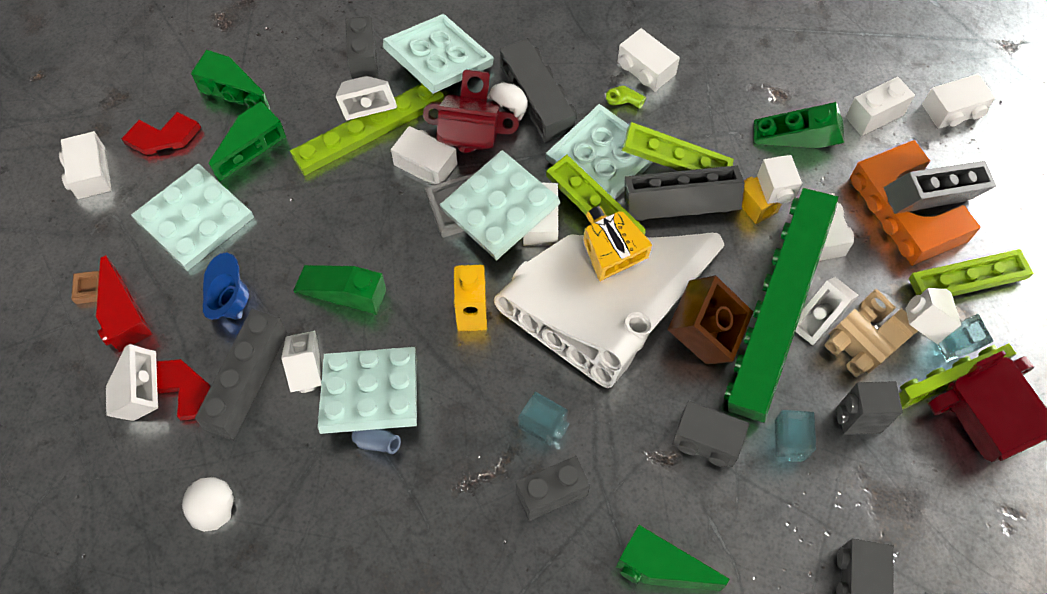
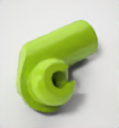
M619 86L607 91L606 100L610 105L616 106L630 103L640 109L645 103L646 96L627 86Z

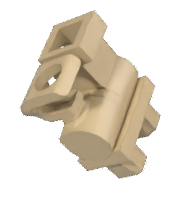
M876 288L860 303L859 312L854 309L829 333L830 337L825 343V347L836 356L845 350L852 357L846 364L847 369L855 377H858L865 372L870 373L917 333L918 330L909 325L907 313L902 308L880 328L876 329L871 323L881 322L896 308ZM875 298L880 299L885 304L886 309L879 306Z

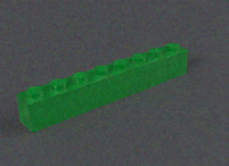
M803 188L800 197H794L789 214L793 215L791 223L785 222L780 239L784 240L782 249L776 248L773 255L772 265H775L773 275L767 273L762 291H765L766 295L763 301H757L753 317L757 318L754 328L748 327L743 344L748 345L745 355L739 354L735 363L734 372H737L738 375L735 383H728L724 395V400L728 401L729 412L765 423L836 212L839 196Z

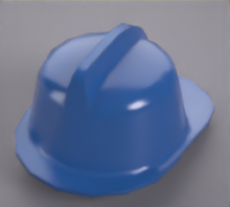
M227 252L220 253L211 260L204 273L203 314L211 320L219 319L220 317L240 319L243 309L248 303L249 290L240 280L239 265L235 256Z

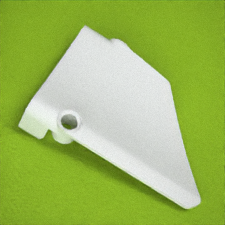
M718 233L647 237L652 243L648 259L602 281H599L584 244V235L571 234L528 262L522 263L514 273L512 281L495 296L494 303L503 315L599 385L610 388L630 366L636 352L642 349L648 335L682 297L688 282L697 279L723 249L724 242Z

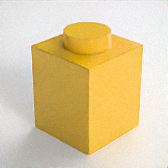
M751 176L744 180L742 208L755 225L779 212L782 204L778 202L767 204L758 177L754 178Z

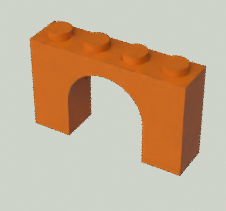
M915 140L858 162L850 176L853 187L860 192L867 202L869 210L875 213L882 223L884 231L892 237L901 255L909 261L911 266L969 242L981 228L964 205L933 217L919 216L909 211L894 214L883 187L909 172L925 170L930 163V159Z

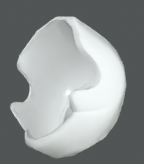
M505 82L496 84L491 88L487 96L488 99L490 98V100L500 104V108L503 110L514 112V116L518 117L519 120L522 119L528 106L525 93L515 84Z
M216 477L201 478L193 482L191 486H188L182 500V509L186 519L193 528L203 532L217 530L230 520L231 509L235 500L227 482Z

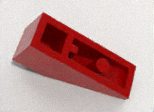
M105 255L100 258L96 318L101 329L97 330L106 346L112 344L119 352H122L125 346L129 344L134 345L153 333L118 270Z

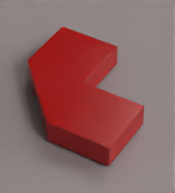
M176 112L161 130L138 120L121 139L125 145L144 155L157 153V150L172 147L173 149L185 147L201 129L199 122Z
M181 359L156 361L158 394L179 392L178 419L180 421L195 419L211 385Z

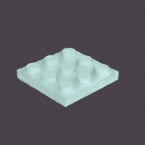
M445 14L383 39V48L433 94L461 81L465 69L482 71L491 67L494 61L492 55Z
M600 104L546 152V160L552 165L567 154L614 199L618 198L625 191V176L641 175L653 163L652 161L621 151L629 124Z
M501 150L439 205L443 212L497 261L560 204V200L557 195Z
M199 163L131 214L133 219L186 271H189L254 218L252 212Z
M415 347L324 354L318 416L320 434L417 426V355Z

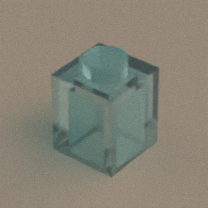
M979 313L960 320L961 326L938 344L946 361L975 352L993 342Z
M535 391L518 417L519 428L551 446L556 438L562 439L570 423L567 422L568 410Z
M782 410L775 419L776 456L786 457L788 461L801 462L812 455L816 450L814 412Z

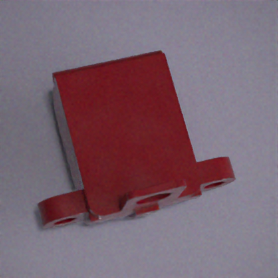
M465 69L462 74L460 96L446 95L442 102H430L423 110V117L427 123L437 125V141L446 145L457 146L459 151L467 153L475 151V149L493 148L497 133L513 134L518 129L519 118L514 116V112L500 110V104L494 100H487L490 80L488 72ZM471 77H479L483 81L481 91L472 92L469 90L467 82ZM431 109L438 110L437 118L430 115ZM509 118L513 121V125L506 127L503 124V120Z
M1004 350L977 362L966 375L959 377L955 382L949 384L945 393L928 403L934 415H939L948 410L956 413L977 450L986 460L991 462L996 460L1003 461L1047 440V407L1023 376L1034 369L1035 366L1027 356L1014 361L1004 357L1006 355Z

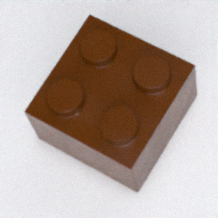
M716 275L699 278L688 282L667 330L705 364L733 362L754 311Z

